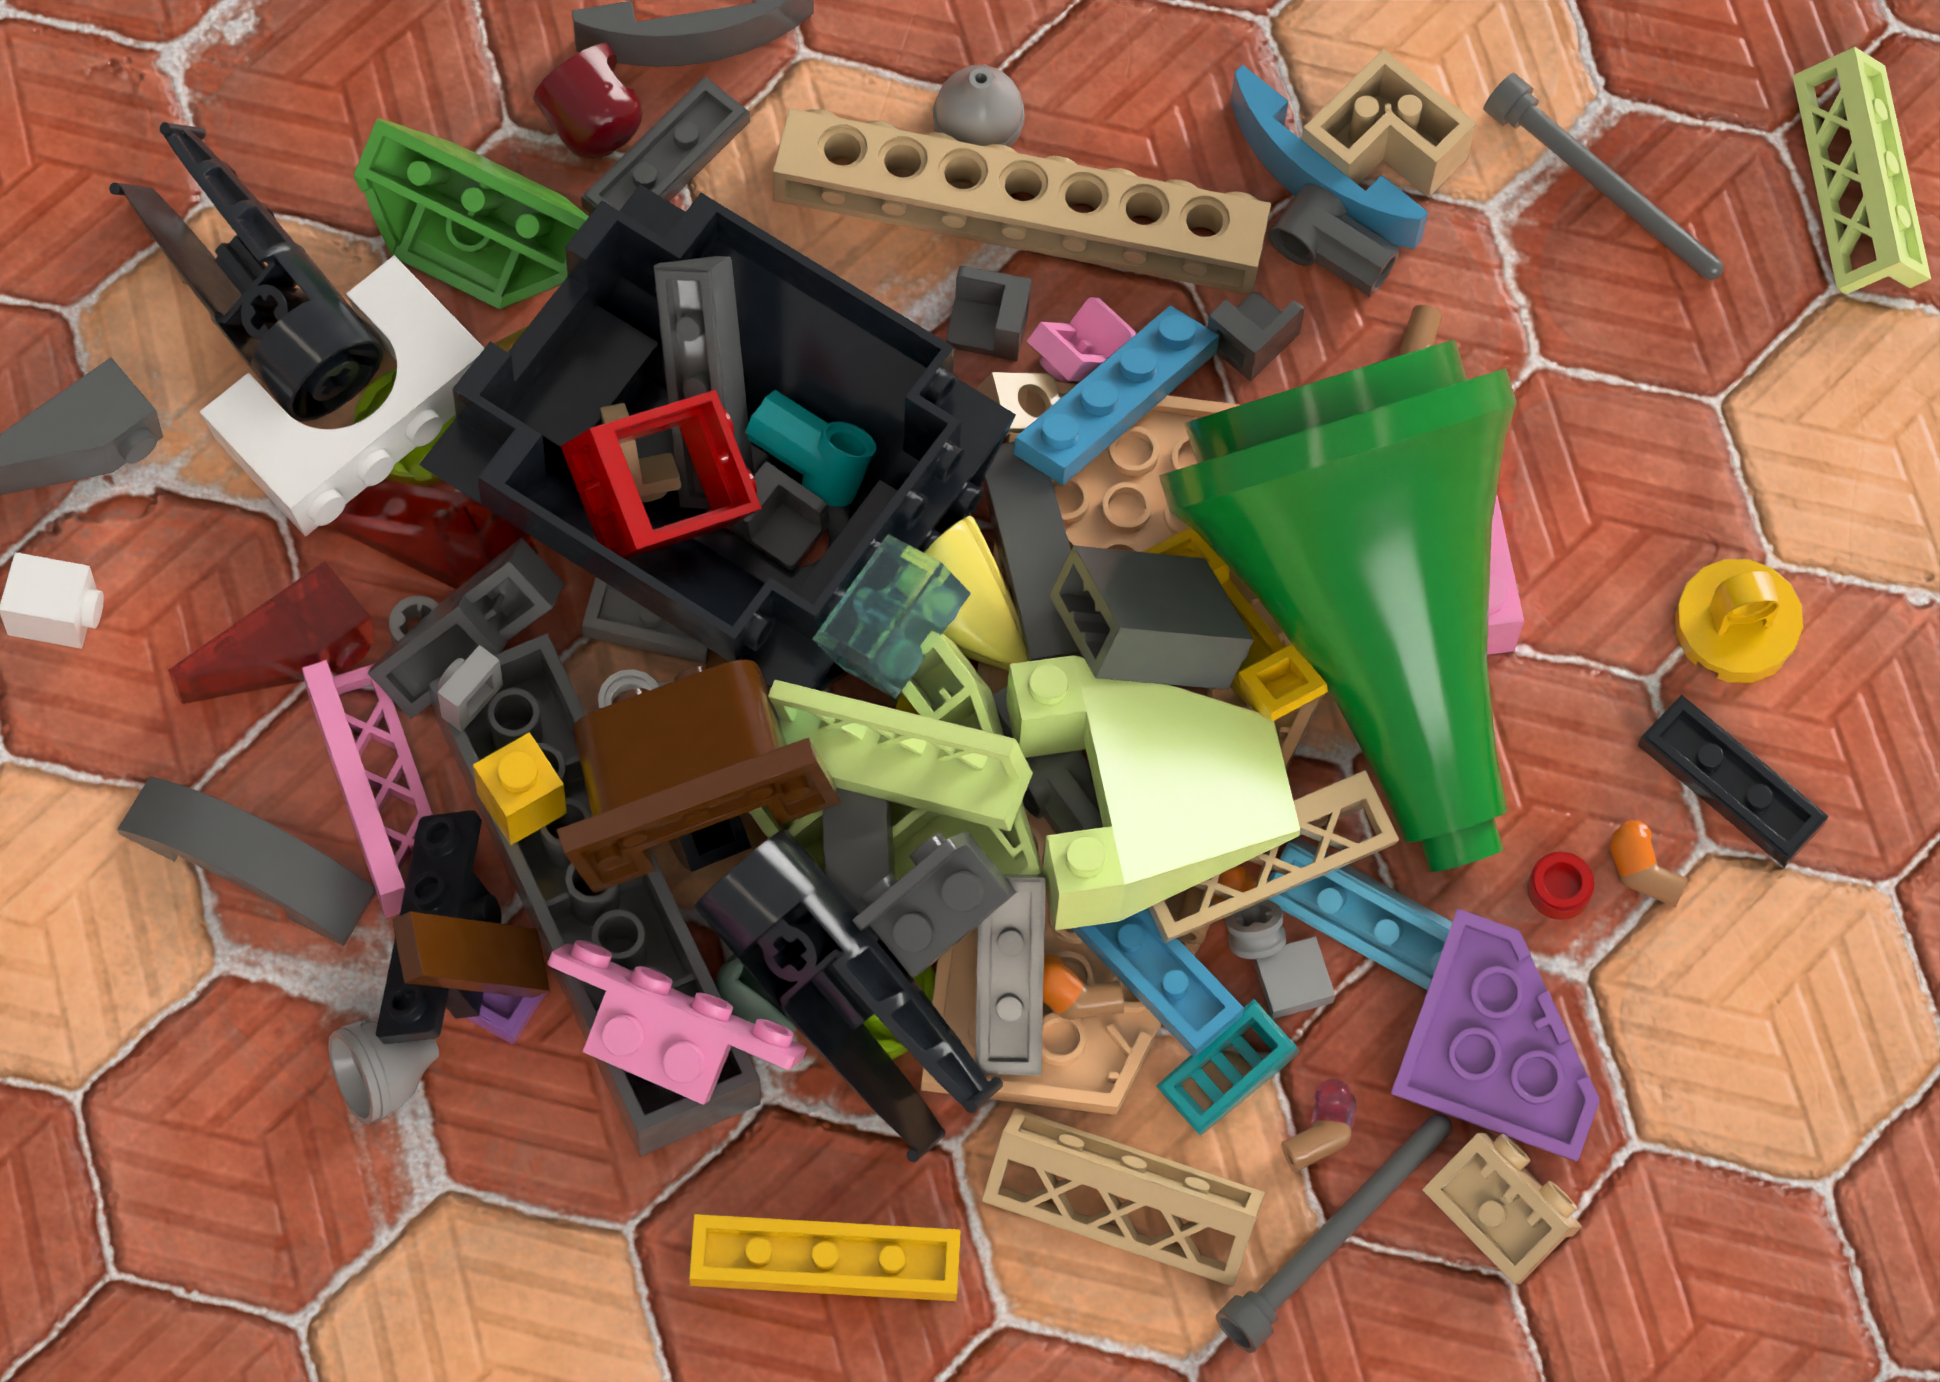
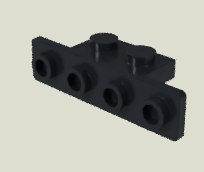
M475 810L429 815L420 818L399 916L408 912H417L501 924L502 914L498 900L490 894L472 871L482 819ZM395 938L376 1028V1036L383 1044L435 1039L441 1034L446 1008L455 1019L479 1016L484 992L405 983Z

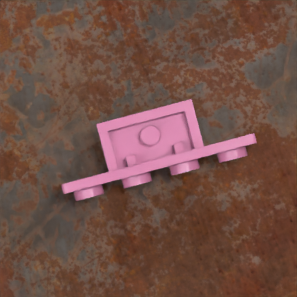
M576 940L574 945L566 943L551 952L547 963L548 966L606 991L582 1052L704 1105L710 1101L731 1046L787 1070L800 1063L804 1057L807 1047L792 1041L794 1033L790 1029L765 1019H757L756 1023L753 1024L731 1014L733 1010L731 1004L710 994L696 993L695 997L671 988L672 979L656 970L637 966L632 971L611 962L612 953L599 945Z

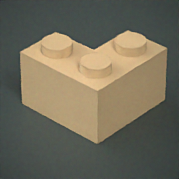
M1383 49L1303 127L1301 140L1356 184H1359L1379 163L1384 161L1426 196L1430 197L1468 159L1476 122Z

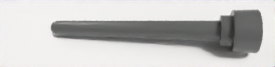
M1511 73L1495 88L1487 99L1483 110L1499 124L1504 126L1509 123L1515 129L1520 126L1525 128L1703 278L1715 280L1722 275L1724 266L1716 255L1537 107L1539 100L1532 95L1534 90L1532 86L1516 73Z
M1435 1114L1429 1117L1257 1293L1248 1291L1243 1297L1235 1295L1216 1314V1320L1220 1328L1236 1345L1249 1353H1254L1273 1334L1271 1325L1277 1320L1275 1312L1449 1136L1452 1130L1449 1118L1442 1114Z

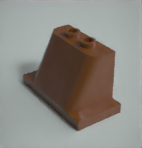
M735 660L712 668L696 666L686 669L674 677V682L652 690L638 688L621 693L613 699L611 705L584 715L573 725L572 730L592 817L559 828L557 833L564 854L594 893L656 871L649 848L767 805L778 824L782 825L841 803L834 780L810 738L808 737L787 745L776 710L768 698L769 689L764 674L756 662L751 660Z

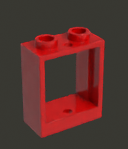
M716 390L592 427L561 445L597 542L625 560L731 526L762 509L757 497L756 481L751 471L745 466L734 437L732 419L729 413L722 407ZM679 426L711 511L653 530L620 444Z

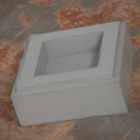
M1316 936L1285 944L1274 955L1261 959H1252L1272 1019L1334 1003L1336 995Z

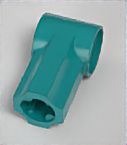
M774 390L764 398L762 404L752 415L745 431L748 434L747 439L801 473L803 475V487L824 500L827 505L835 507L847 506L853 502L876 452L875 441L863 429L845 422H832L828 424L777 390Z

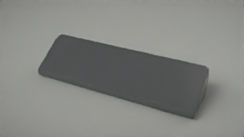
M714 256L658 263L654 266L669 404L716 390L722 407L729 413L732 419L734 437L745 466L754 476L751 441L747 439L748 434L745 433L749 422L731 257ZM679 426L671 428L675 464L681 481V488L678 489L680 507L711 509Z

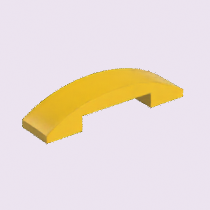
M1191 527L1143 551L1146 553L1205 558L1253 638L1248 656L1240 665L1230 687L1256 712L1274 721L1328 692L1327 683L1296 650L1293 644L1287 647L1283 645L1232 583L1228 565Z

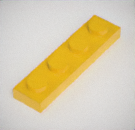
M694 1214L690 1286L957 1301L961 1230Z

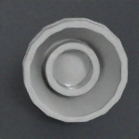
M983 64L970 65L958 70L943 83L933 106L935 131L952 136L959 142L980 146L1000 144L1011 148L1018 140L1025 122L1021 94L1014 81L997 68Z
M371 1020L358 1021L332 1032L329 1036L328 1050L334 1077L343 1099L360 1122L367 1125L379 1122L389 1114L400 1109L412 1097L426 1069L439 1057V1049L435 1039L383 1044L376 1036L378 1022H372Z

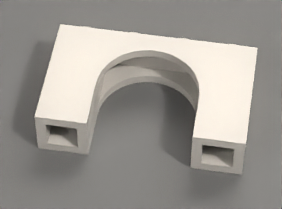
M395 255L346 293L354 312L377 338L382 347L397 361V375L393 389L386 401L372 415L359 423L339 429H318L306 426L287 414L249 372L200 411L215 440L305 537L318 526H324L334 521L342 513L345 504L366 487L382 482L391 473L394 465L415 447L428 444L439 434L442 426L456 415L452 389L484 350V347Z

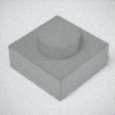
M479 645L466 660L463 658L456 659L440 678L437 694L441 717L460 732L469 725L503 686L500 660Z

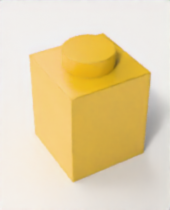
M530 732L473 764L477 795L510 845L567 813L564 784Z

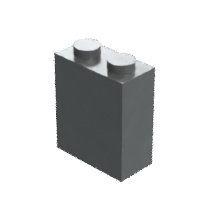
M1073 545L1049 595L1091 672L1097 679L1228 690L1240 665L1246 660L1253 642L1252 636L1205 558Z

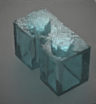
M888 534L812 640L844 671L896 699L910 678L918 671L926 657L920 647L931 630L942 635L947 626L956 618L960 608L971 593L942 562Z

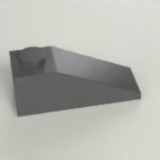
M109 358L0 434V495L110 474L126 463L134 464L141 461L153 451L157 441L163 438L156 409L116 362Z

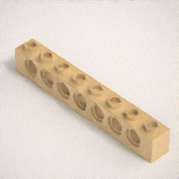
M789 108L773 170V201L1248 295L1254 292L1271 208L1270 202L1259 201L1254 196L1244 192L1233 191L1224 194L1198 189L1195 185L1183 180L1163 182L1137 177L1133 172L1122 168H1109L1106 170L1077 165L1074 161L1061 156L1041 158L1017 153L1014 149L1000 144L980 146L959 142L952 136L939 132H931L925 135L898 130L893 125L883 121L874 120L863 123L838 118L833 113L822 109L802 111ZM836 157H848L855 162L842 166L830 162V160ZM904 168L913 171L915 174L909 177H897L890 172L895 169ZM957 180H965L973 183L975 186L969 189H957L951 186L950 183ZM1016 192H1026L1035 198L1029 201H1018L1010 195ZM1075 204H1087L1095 210L1089 213H1079L1070 207ZM1142 215L1150 217L1155 222L1149 225H1140L1133 222L1130 218ZM1204 227L1212 230L1215 235L1201 237L1195 235L1190 230Z

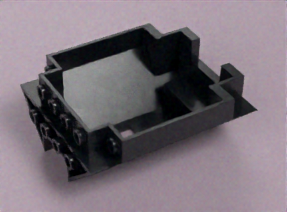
M641 184L620 211L601 201L565 246L567 278L511 349L507 352L490 341L454 386L452 391L456 418L420 462L419 466L728 661L751 660L756 662L764 674L769 687H772L774 680H779L823 691L872 658V648L877 637L873 632L885 616L891 619L895 618L906 604L897 584L899 576L905 567L921 556L952 525L974 513L984 493V490L980 487L1016 414L957 378V375L953 373L954 347L705 194L700 193L686 212ZM714 256L731 257L748 422L762 404L764 398L774 390H777L828 424L832 422L853 424L867 432L875 441L876 452L853 502L847 506L835 507L827 505L830 526L826 530L829 535V545L824 555L818 561L807 566L796 567L794 570H788L726 527L627 560L597 542L561 445L592 427L602 425L601 407L625 403L627 412L631 416L669 404L654 266L658 263ZM671 428L635 439L638 459L671 453L675 461ZM751 442L754 475L767 461L802 485L803 475ZM678 489L668 491L660 499L642 502L653 530L704 514L708 511V509L680 507Z

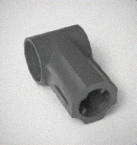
M1311 183L1304 184L1268 232L1272 245L1287 259L1303 266H1309L1315 262L1369 297L1372 293L1377 292L1385 282L1400 252V248L1348 217L1345 206L1334 194L1319 185Z

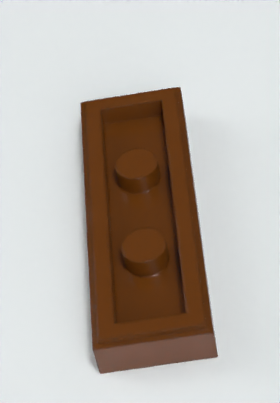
M408 912L392 919L405 983L534 998L550 991L538 930L536 928L417 912Z

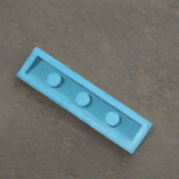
M1296 837L1288 842L1279 860L1302 868L1313 862L1317 847ZM1325 853L1324 858L1330 856V854ZM1350 865L1341 867L1267 899L1278 904L1286 913L1427 991L1452 925V921ZM1273 871L1268 882L1284 875Z

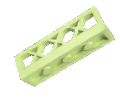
M1853 47L1793 75L1837 290L1844 294H1849L1888 276L1909 288L1930 280L1931 276L1885 65L1858 48ZM1838 76L1841 90L1830 111H1824L1818 107L1814 87ZM1839 126L1850 131L1852 144L1840 166L1830 161L1827 150ZM1856 168L1858 169L1859 175L1854 173ZM1850 180L1860 183L1863 192V198L1852 219L1841 215L1838 203ZM1863 233L1872 238L1877 260L1852 270L1850 255Z
M774 680L768 698L781 719L780 725L787 745L809 737L837 788L1006 831L1011 830L1033 774L1016 739Z

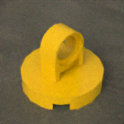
M1724 559L1703 567L1686 583L1675 612L1676 638L1686 657L1693 664L1697 665L1699 661L1705 668L1717 672L1718 679L1728 683H1753L1774 675L1793 654L1803 630L1802 605L1792 585L1773 568L1750 559Z

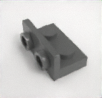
M968 831L952 836L947 840L939 832L923 843L909 856L916 866L900 880H897L893 874H889L869 889L861 897L867 908L852 920L860 931L872 927L912 978L925 971L1017 893Z

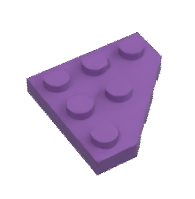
M1457 908L1391 1095L1500 1135L1503 1133L1511 1139L1578 1162L1600 1101L1594 1085L1585 1071L1549 991H1547L1521 932Z

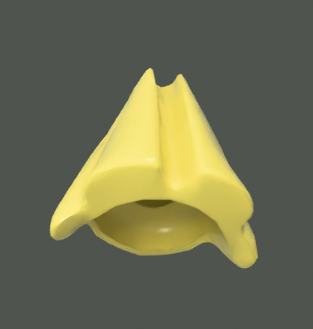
M967 516L940 535L921 556L905 567L899 576L897 583L899 591L912 615L911 619L905 624V631L910 636L923 640L936 629L954 641L966 658L1009 672L1010 664L1028 662L1018 613L973 516Z

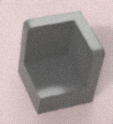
M959 266L956 277L955 301L946 342L952 345L954 349L1018 361L1030 308L1032 279L968 266Z
M1253 292L1237 308L1225 299L1209 315L1207 328L1219 335L1217 354L1251 382L1300 334L1305 308L1294 300L1281 312L1261 294Z
M766 461L754 475L757 497L762 509L731 525L734 533L788 570H794L830 526L828 507L824 500Z

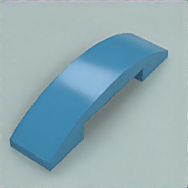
M1242 64L1234 73L1230 103L1245 139L1266 169L1294 196L1298 194L1304 184H1316L1327 189L1343 203L1348 217L1395 246L1414 249L1422 241L1428 211L1382 175L1366 191L1284 126L1289 101Z

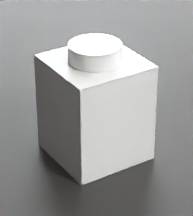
M15 552L0 603V615L7 635L82 649L88 627L95 629L99 624L104 595L102 591L97 590L91 568L88 565Z

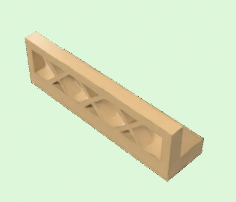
M1364 770L1294 800L1300 826V835L1319 841L1311 864L1299 868L1275 858L1279 848L1277 846L1267 851V854L1263 853L1248 860L1262 866L1255 888L1242 893L1217 883L1220 876L1218 874L1193 886L1204 891L1197 913L1174 922L1165 901L1149 907L1148 909L1164 943L1395 845L1399 838L1367 771ZM1364 808L1377 836L1356 843L1333 834L1338 819ZM1328 845L1342 850L1324 858ZM1271 870L1284 875L1267 882ZM1213 895L1226 899L1209 907Z
M1015 1108L1002 1132L982 1202L1233 1287L1265 1192ZM1009 1160L1035 1168L1046 1188L1027 1196L1001 1187ZM1054 1175L1063 1177L1065 1179L1058 1182ZM1081 1184L1098 1189L1109 1209L1092 1217L1077 1213L1064 1192ZM1117 1196L1127 1199V1201L1120 1203ZM1052 1198L1055 1205L1045 1201ZM1143 1206L1160 1210L1168 1222L1171 1231L1155 1238L1139 1234L1127 1214ZM1180 1218L1189 1220L1191 1222L1183 1224ZM1115 1220L1118 1226H1115L1108 1222ZM1208 1227L1234 1235L1235 1239L1227 1263L1201 1255L1190 1235ZM1178 1241L1182 1248L1171 1244Z

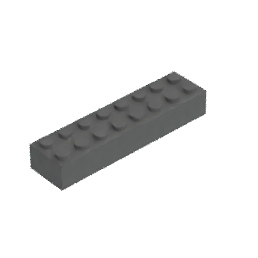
M548 633L494 655L500 660L503 686L462 732L441 717L437 694L440 678L428 682L433 713L533 928L538 930L539 940L548 960L551 952L566 943L574 945L576 940H583L607 949L612 953L611 962L634 971L635 967L642 966L665 974L673 981L671 988L691 997H695L696 993H706L722 999L650 848L649 851L656 871L596 893L591 890L563 852L557 829L592 817L572 730L576 721L586 715ZM530 732L564 784L567 813L510 845L477 795L473 764ZM553 968L587 1041L606 991ZM733 1046L730 1048L711 1099L704 1105L594 1057L640 1157L761 1104L760 1078L748 1053Z

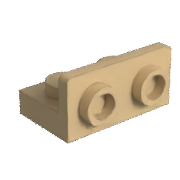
M1477 1133L1422 1190L1514 1285L1521 1284L1566 1237L1574 1236L1582 1228L1580 1223L1571 1215L1577 1207L1569 1196L1556 1184L1548 1180L1542 1186L1525 1168L1530 1162V1158L1511 1138L1503 1133L1497 1139L1490 1133Z

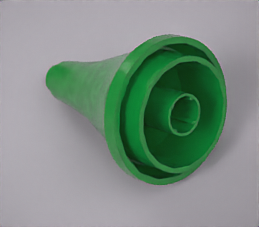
M1455 339L1186 422L1185 427L1197 464L1159 475L1169 511L1196 531L1257 596L1296 650L1327 683L1328 693L1338 705L1381 785L1406 843L1420 841L1429 872L1462 866L1503 851L1504 848L1494 818L1508 812L1496 753L1487 664L1492 520L1505 437L1517 401L1506 368L1467 380Z

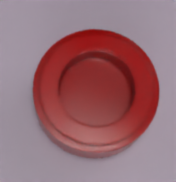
M1553 852L1543 856L1534 865L1528 880L1527 890L1532 905L1541 914L1552 919L1565 920L1573 918L1585 910L1593 894L1595 882L1592 870L1582 858L1569 852Z

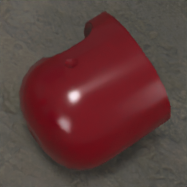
M606 42L589 47L556 67L543 79L533 96L536 105L566 147L577 156L591 159L608 156L626 145L639 129L643 114L641 103L634 90L624 86L614 75L613 71L617 64V58Z

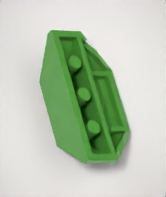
M376 119L353 175L360 191H364L372 216L391 256L395 255L400 261L498 309H504L556 288L563 283L568 276L565 246L589 217L563 195L454 142L384 119Z

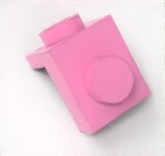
M1090 297L1070 323L1040 322L1027 342L1042 355L1039 361L1041 366L1049 374L1053 375L1054 378L1064 383H1070V381L1081 382L1134 337L1136 332L1100 298Z

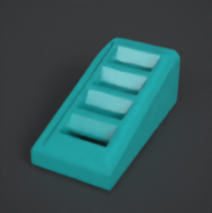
M1253 999L1244 1007L1242 1018L1195 1058L1190 1055L1158 1083L1156 1087L1201 1136L1282 1070L1301 1052L1256 1000ZM1251 1028L1272 1050L1264 1059L1242 1037ZM1231 1044L1253 1068L1244 1077L1222 1053ZM1210 1061L1234 1085L1225 1094L1202 1070ZM1189 1078H1192L1214 1102L1205 1112L1181 1086Z

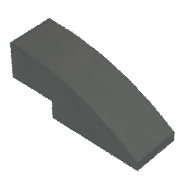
M521 538L489 562L425 616L370 668L368 675L412 719L432 704L428 682L442 677L446 669L456 659L463 658L466 660L479 645L493 655L501 653L509 639L553 608L565 583Z

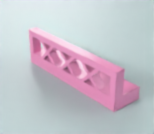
M327 660L302 668L307 693L384 917L388 918L400 914L404 890H406L400 869L408 854L413 851L418 822L423 816L433 814L393 700L368 675L370 668L374 664L332 677ZM373 685L378 703L367 723L345 714L339 695ZM383 716L389 733L377 728ZM351 730L360 734L356 743ZM371 739L395 749L398 756L386 779L364 770L361 756ZM402 773L409 789L397 784ZM370 786L380 790L375 799ZM390 795L412 804L416 808L417 816L406 836L383 825L380 813ZM390 843L399 846L395 856Z

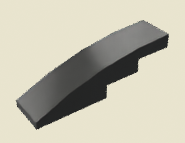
M1015 442L1001 444L983 481L1001 569L1005 568L1010 595L1019 617L1028 661L1072 655L1084 658L1049 596L1071 552L1052 480L1014 455Z

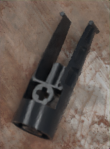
M163 122L160 125V132L164 135L188 172L237 235L229 243H221L216 248L215 253L218 256L215 258L154 188L114 182L109 187L110 193L126 197L144 224L151 239L157 242L175 267L180 280L195 293L210 313L212 322L221 330L287 414L293 419L303 422L316 420L334 412L352 400L375 375L384 355L381 343L309 257L305 249L296 244L276 221L273 212L267 205L260 202L238 179L235 171L227 163L221 161L202 141L206 135L205 130L199 127Z
M786 828L777 832L750 853L694 904L695 909L811 1045L859 1096L912 1147L907 1152L909 1161L916 1162L945 1137L946 1132L909 1080L863 1024L875 1014L927 1072L967 1112H975L1003 1087V1082L998 1077H994L990 1081L987 1080L961 1040L924 994L921 987L909 975L871 927L862 931L859 930L852 921L859 913Z

